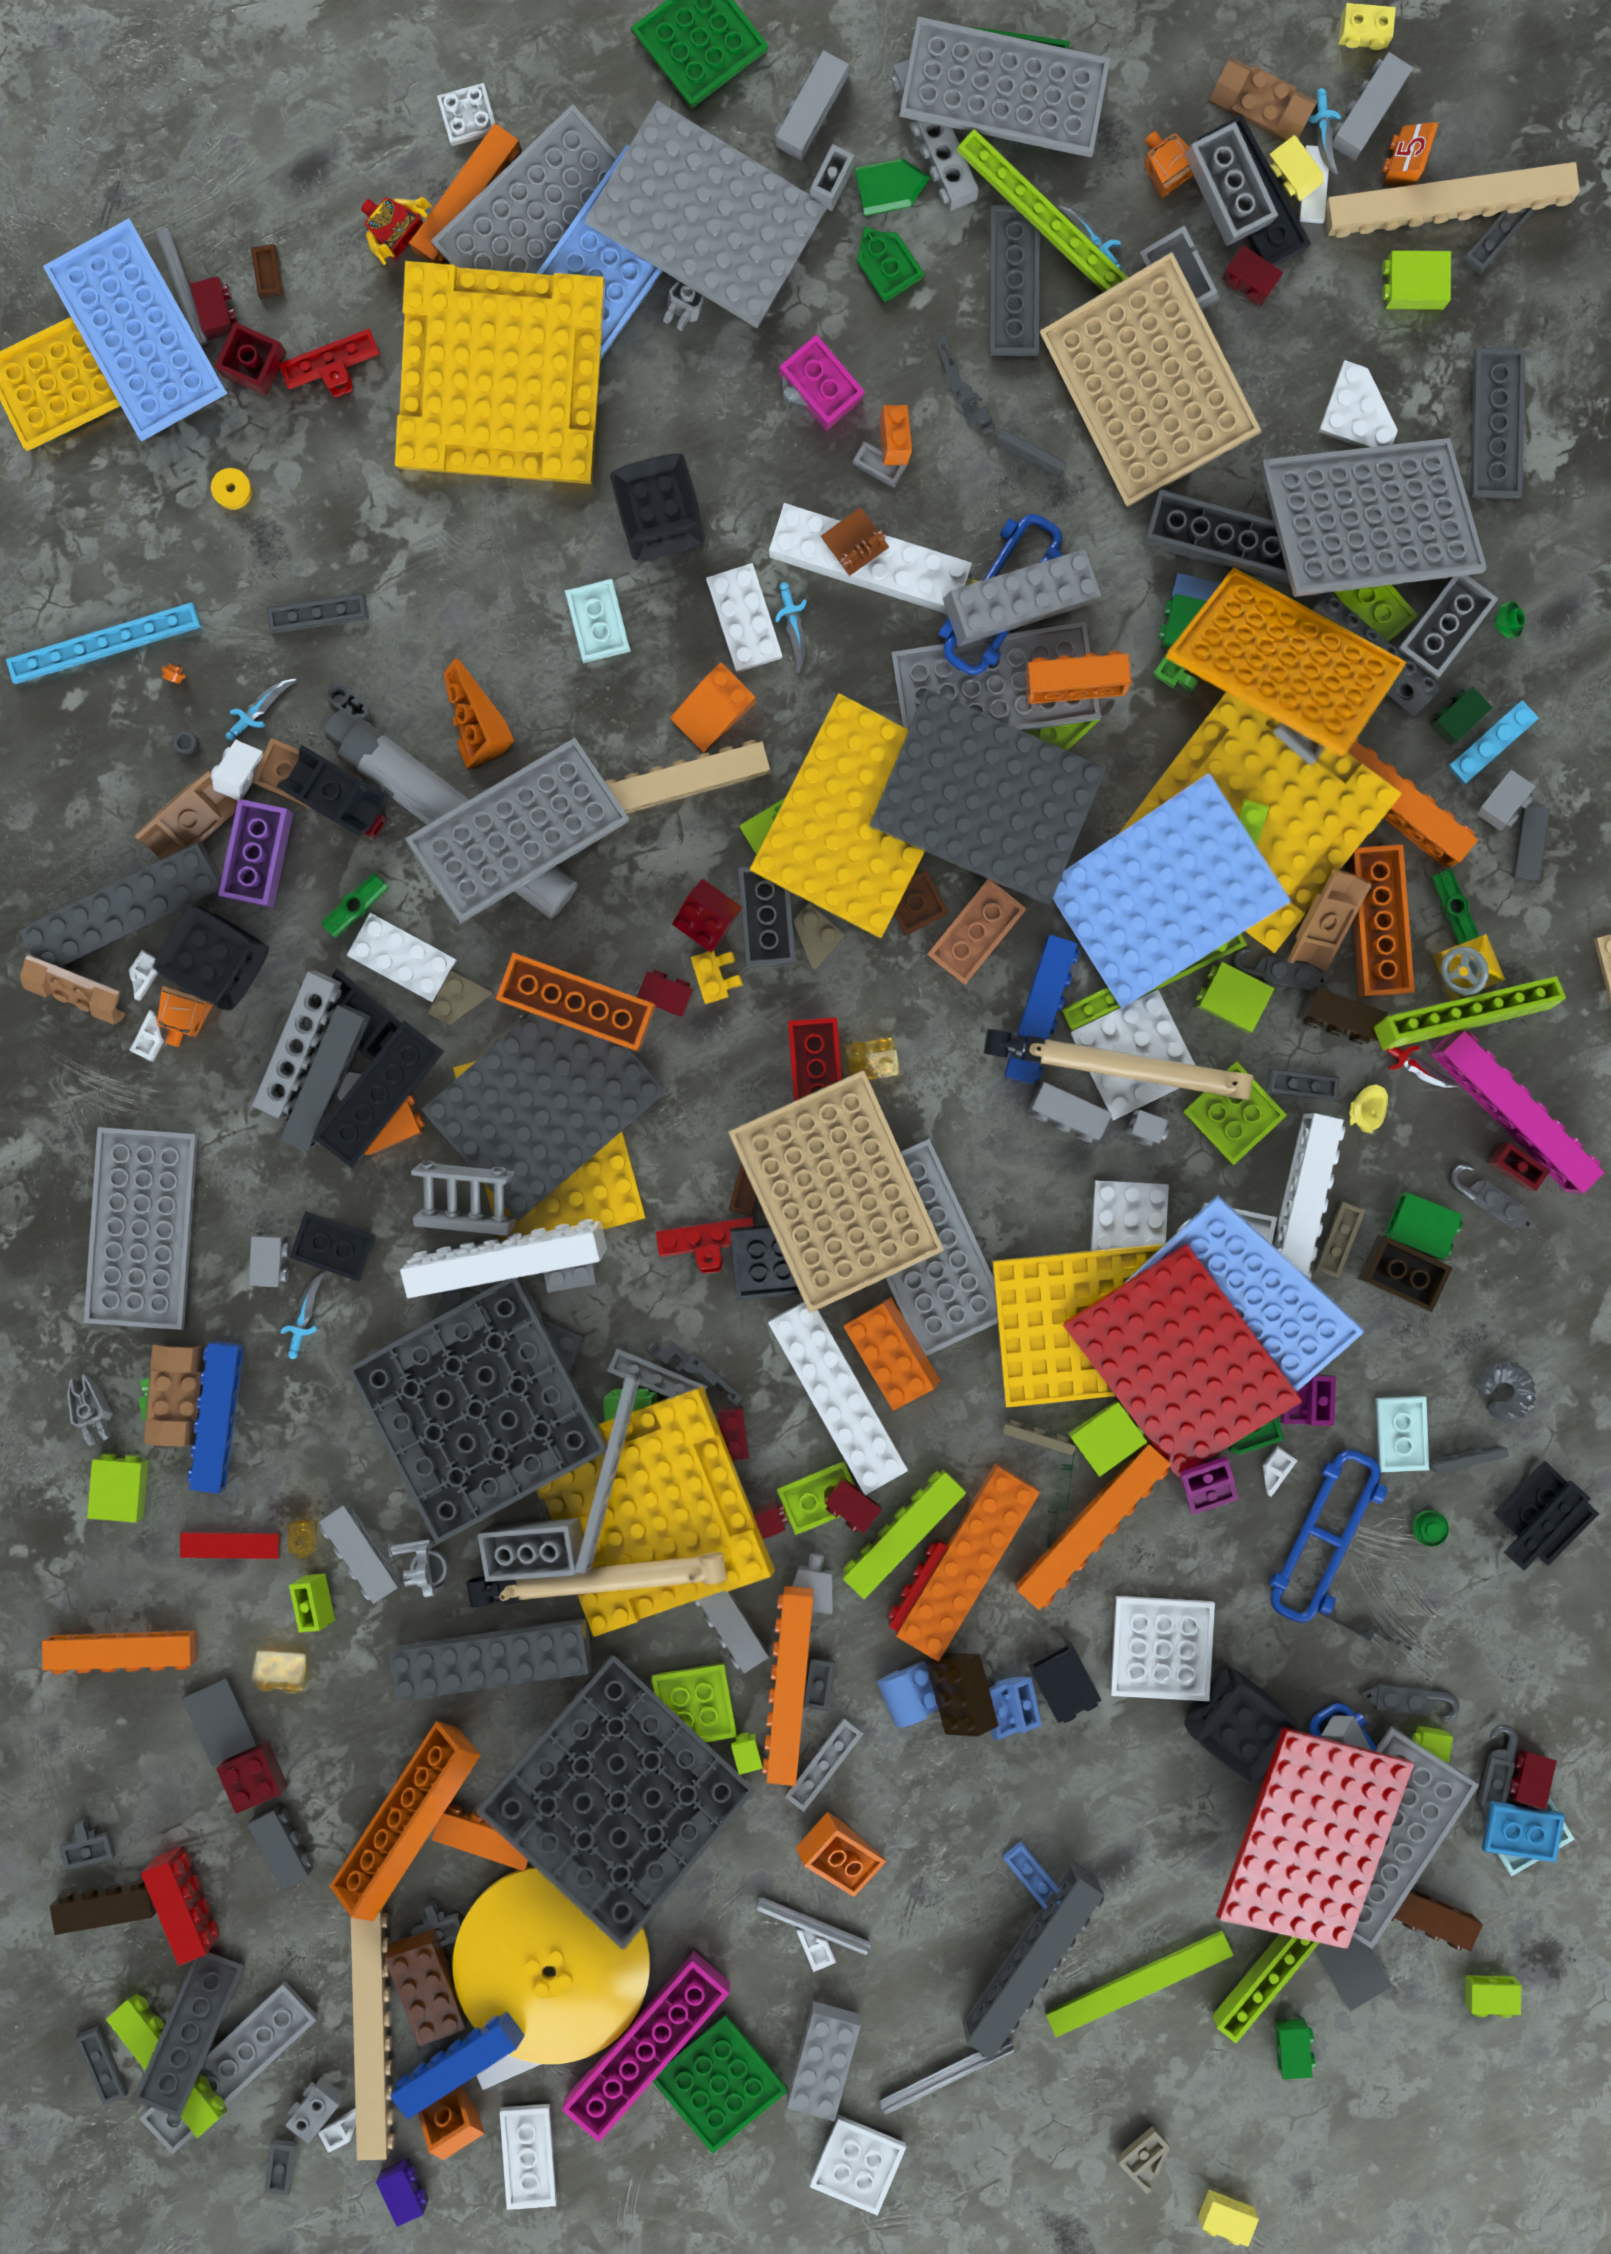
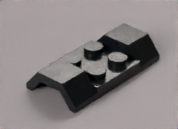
M303 745L299 748L298 762L289 777L279 782L276 786L357 836H361L370 830L383 809L385 796L381 791Z
M336 969L333 972L332 978L342 983L340 986L342 992L337 1003H333L331 1010L337 1007V1005L346 1004L371 1016L357 1050L370 1061H373L402 1022L360 985L355 984L339 969ZM319 995L314 998V1003L318 1007L322 1004Z

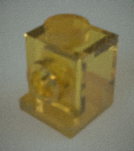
M292 1520L287 1524L288 1553H294L295 1558H307L309 1553L317 1550V1520ZM297 1537L303 1538V1545L297 1543Z

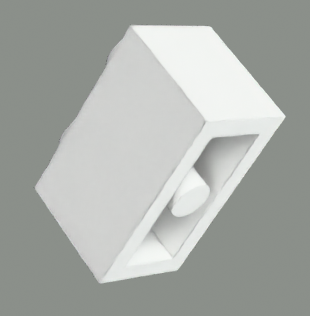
M235 740L231 747L225 749L219 766L216 765L211 772L213 790L236 800L243 799L252 784V780L262 760L263 751Z

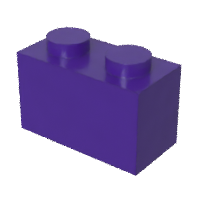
M408 2159L381 2170L376 2184L396 2227L424 2215L428 2204V2195L424 2188L421 2189L418 2183L417 2171L414 2166L410 2165Z

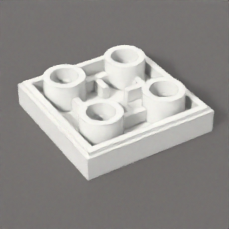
M484 83L437 96L451 147L484 138L495 123Z

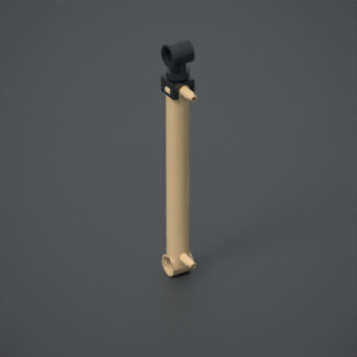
M987 1029L983 1054L1008 1058V1053H1013V1059L1053 1065L1244 1100L1250 1099L1254 1075L1053 1041L1029 1035L1018 1034L1016 1039H1013L1010 1032Z
M714 1552L701 1555L700 1557L594 1567L584 1574L578 1573L571 1576L493 1581V1583L491 1581L486 1582L485 1576L467 1580L466 1584L470 1606L482 1607L494 1603V1599L496 1602H502L504 1605L519 1603L526 1599L697 1582L714 1584L725 1581L727 1574L723 1553Z

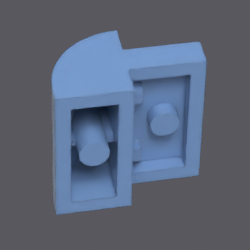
M920 1660L901 1671L896 1670L876 1681L896 1727H906L927 1719L926 1715L938 1709L932 1683L929 1679V1672L924 1660Z
M1032 1677L1003 1679L995 1682V1686L989 1688L999 1724L998 1727L990 1730L992 1739L1000 1740L1016 1732L1025 1733L1042 1725Z

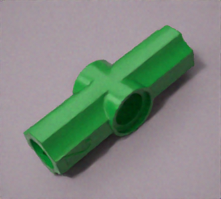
M1452 868L1431 876L1430 879L1441 903V913L1447 918L1457 945L1479 937L1469 912V901L1462 895ZM1452 901L1457 902L1459 905L1457 913L1451 910L1450 904Z
M373 872L352 893L347 894L342 899V903L320 923L334 938H337L356 919L364 916L368 908L389 887ZM358 899L360 901V908L352 912L350 910V903Z

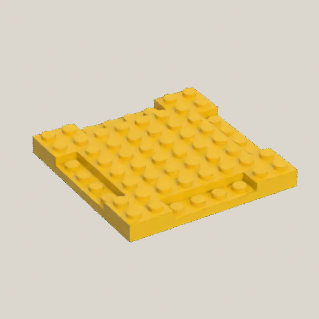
M405 261L403 314L405 316L395 466L398 469L593 484L606 283L604 277L561 273L545 275L457 268L455 265Z
M1225 692L1119 833L1209 773L1238 817L1244 799L1269 805L1257 847L1288 894L1291 902L1248 928L1245 932L1275 953L1306 915L1316 895L1322 892L1332 870H1340L1402 793L1348 753L1342 757L1325 747L1318 759L1312 765H1309L1273 733L1280 721Z
M703 1386L631 1413L591 1568L692 1558L708 1553L721 1552L724 1556L727 1579L714 1584L697 1582L577 1594L593 1637L631 1625L642 1618L769 1578L775 1572ZM615 1418L599 1423L608 1443ZM606 1453L536 1490L539 1499L544 1498L552 1520L579 1518L583 1539Z

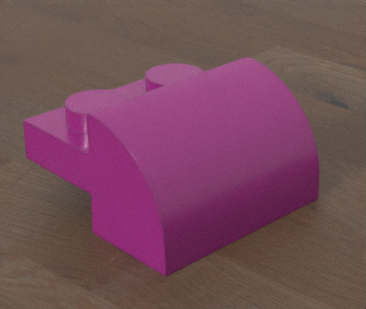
M1316 1374L1297 1391L1302 1397L1303 1402L1280 1415V1423L1334 1426L1336 1376Z
M1226 1456L1178 1472L1180 1485L1184 1490L1192 1515L1239 1499L1234 1485L1233 1473Z

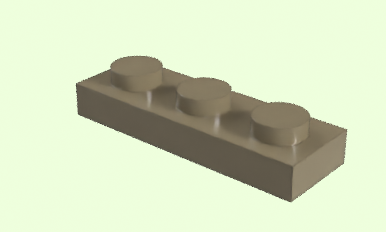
M1340 1202L1314 1270L1337 1279L1340 1278L1366 1212L1365 1210L1345 1202Z
M1010 1419L1009 1423L1003 1421L1000 1429L1002 1434L1069 1455H1073L1076 1448L1074 1443L1070 1442V1437L1061 1434L1053 1437L1047 1435V1430L1035 1426L1033 1430L1024 1428V1423Z

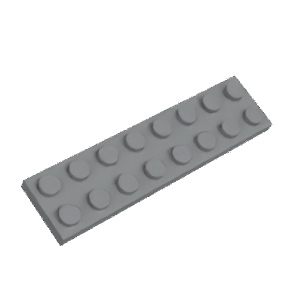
M284 1981L208 2052L200 2074L208 2079L212 2090L224 2100L226 2105L317 2020L318 2015ZM149 2107L139 2118L172 2155L194 2135L181 2117L178 2118L152 2107Z

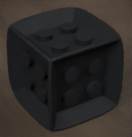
M683 454L661 455L625 465L611 472L610 478L629 543L630 553L634 560H649L693 548L705 541V532L700 522L696 495Z
M193 904L183 912L173 926L155 958L153 969L193 996L213 1004L219 1009L230 1011L241 1001L266 960L269 947L233 923L210 913L201 906Z
M1231 1666L1225 1668L1210 1683V1700L1196 1701L1184 1721V1725L1192 1738L1197 1740L1208 1753L1235 1775L1251 1785L1256 1784L1266 1775L1283 1727L1296 1731L1299 1729L1296 1720L1286 1710H1283L1272 1697Z

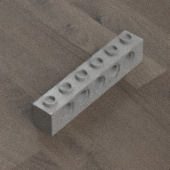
M910 59L894 65L893 76L890 78L894 91H899L901 98H903ZM911 119L910 128L914 137L918 136L920 140V152L922 157L929 161L931 166L929 167V172L932 180L938 182L940 187L939 196L942 203H947L949 210L952 211L976 201L979 189L967 161L956 151L959 142L953 128ZM934 131L937 132L939 135L936 137H931L928 135V133ZM946 154L948 158L940 159L937 155ZM955 176L958 181L950 182L947 177Z
M316 970L307 972L253 1102V1107L278 1119L292 1112L290 1109L296 1092L298 1093L302 1089L300 1082L305 1070H309L311 1067L309 1062L314 1049L320 1045L319 1038L324 1025L327 1026L330 1022L328 1017L332 1005L337 1003L341 996V982ZM316 994L319 995L322 1000V1004L320 1007L316 1006L314 1003V996ZM306 1017L312 1020L311 1029L305 1026L304 1021ZM297 1039L303 1043V1050L301 1052L295 1046ZM287 1062L292 1063L294 1066L292 1074L286 1069ZM278 1084L284 1087L285 1093L283 1096L277 1091Z

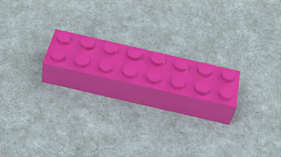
M1461 1031L1449 1034L1429 1053L1534 1160L1550 1170L1549 1175L1566 1192L1585 1193L1605 1173L1600 1168L1601 1163L1594 1156H1588L1582 1150L1584 1146L1574 1137L1570 1138L1564 1132L1566 1128L1558 1120L1553 1121L1547 1115L1549 1112L1547 1108L1539 1102L1536 1103L1530 1097V1091L1525 1086L1518 1085L1512 1079L1514 1077L1507 1068H1501L1495 1062L1496 1057L1489 1050H1483L1477 1044L1479 1040L1472 1033Z
M693 1950L640 2010L628 2028L619 2038L611 2043L564 2098L562 2111L599 2143L729 1995L730 1981Z

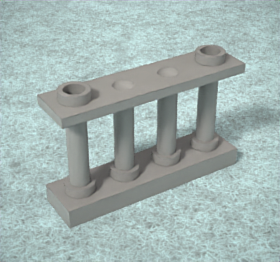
M429 1160L420 1162L411 1171L413 1176H423L424 1208L413 1217L414 1226L507 1236L516 1227L515 1217H507L504 1214V1184H507L514 1177V1171H506L503 1167L484 1169L435 1164L434 1161ZM433 1177L446 1179V1211L437 1210L434 1207ZM456 1180L470 1181V1213L460 1212L457 1209ZM480 1182L494 1183V1215H486L481 1212Z

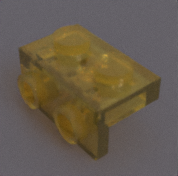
M879 1038L870 1042H854L851 1045L845 1046L850 1076L862 1070L865 1071L868 1080L900 1075L897 1051L893 1038Z
M257 1651L252 1681L262 1691H272L273 1688L282 1689V1691L287 1693H296L297 1690H304L305 1684L303 1679L308 1657L306 1654Z

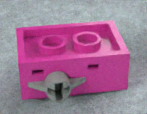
M817 334L779 366L778 375L782 379L784 400L787 403L804 405L825 431L829 430L863 400L865 391Z

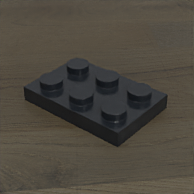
M305 1211L289 1258L360 1282L377 1235Z

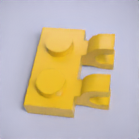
M715 951L690 957L705 1004L728 998L727 990L743 985L741 976L737 975L724 980L721 973V966L736 962L732 951L717 957Z

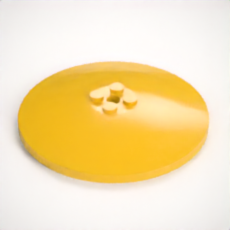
M534 1866L526 1867L525 1871H514L493 1883L476 1899L461 1924L454 1946L452 1962L454 1985L461 2007L474 2028L479 2027L481 2029L493 2016L497 2015L500 2017L506 2012L509 2013L525 2035L519 2047L510 2053V2056L539 2064L574 2062L596 2054L619 2038L637 2015L644 2000L649 1981L650 1949L648 1938L643 1926L624 1950L620 1949ZM552 1966L555 1968L556 1974L548 1977L543 1973V1968Z

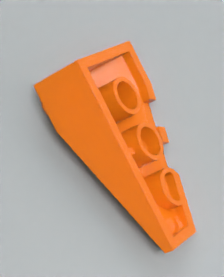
M454 659L443 674L449 702L454 704L455 717L452 719L453 725L458 726L459 729L458 749L466 768L472 769L503 755L513 744L514 739L505 719L459 659Z

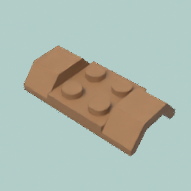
M1230 57L1208 103L1236 117L1242 114L1247 123L1286 142L1294 135L1299 139L1317 104V100L1297 91V87L1256 66L1252 68Z
M206 770L191 785L188 784L152 816V819L135 833L134 837L143 842L159 859H162L199 840L204 841L236 812L238 800L213 790L211 771Z
M1333 869L1322 892L1316 895L1295 936L1297 940L1287 961L1294 963L1295 960H1299L1327 971L1372 884L1352 873Z
M27 955L20 974L24 989L44 997L52 994L58 1001L75 1004L83 1011H91L93 1017L113 1025L124 1018L125 1013L116 1009L120 991L30 955Z
M152 1344L144 1443L157 1446H188L195 1443L194 1424L196 1419H198L197 1401L201 1386L203 1346L171 1347Z

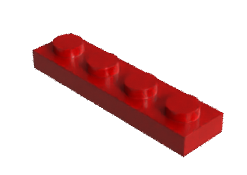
M938 1538L935 1543L931 1542L924 1554L927 1556L923 1564L918 1563L912 1573L913 1581L910 1586L906 1584L899 1597L902 1598L898 1606L893 1605L887 1615L889 1628L896 1632L899 1631L947 1550L946 1542Z

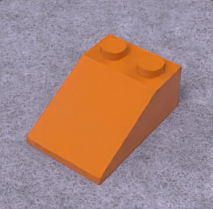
M720 662L670 717V720L705 753L756 704V697Z
M829 1812L821 1818L795 1847L806 1868L853 1897L859 1893L887 1862L882 1855L846 1823Z

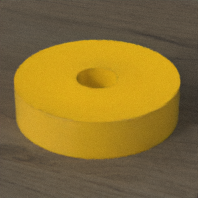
M226 468L214 476L211 482V493L222 507L236 510L244 507L251 499L252 485L242 471L235 468ZM234 485L235 490L233 492H228V488Z

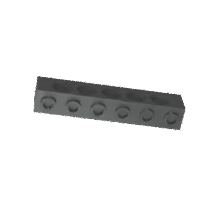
M1330 592L1326 593L1312 609L1407 662L1387 694L1413 717L1432 700L1441 688L1432 678L1427 676Z

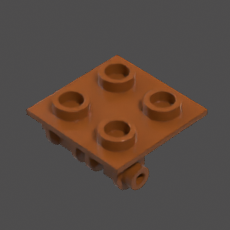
M861 507L820 536L849 577L890 548L884 540L886 537L883 532L876 529Z

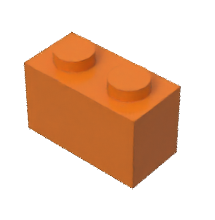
M883 405L879 419L883 465H908L912 452L908 405Z

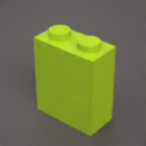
M1391 251L1387 259L1383 261L1382 275L1385 276V284L1382 288V300H1385V309L1444 310L1451 301V251Z
M1224 962L1218 963L1217 966L1213 965L1206 977L1209 979L1206 987H1201L1195 998L1198 1001L1196 1007L1246 1033H1252L1275 988Z
M1113 1400L1068 1433L1099 1477L1147 1443L1143 1437L1145 1435L1137 1423L1134 1424L1129 1417L1130 1414L1123 1404H1119L1116 1400Z
M101 1453V1456L92 1459L87 1519L135 1523L144 1518L149 1460L141 1459L140 1455H125V1458L116 1457V1453Z

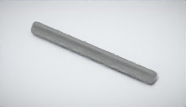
M1006 2038L1003 2050L999 2054L996 2053L992 2060L981 2052H977L880 2100V2107L883 2113L889 2114L1014 2052L1012 2041Z

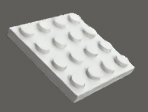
M1159 990L1069 1033L1076 1045L1195 1065ZM1088 1072L1107 1111L1112 1113V1121L1179 1089L1178 1087Z
M1115 1596L1111 1696L1209 1701L1215 1603L1213 1601Z

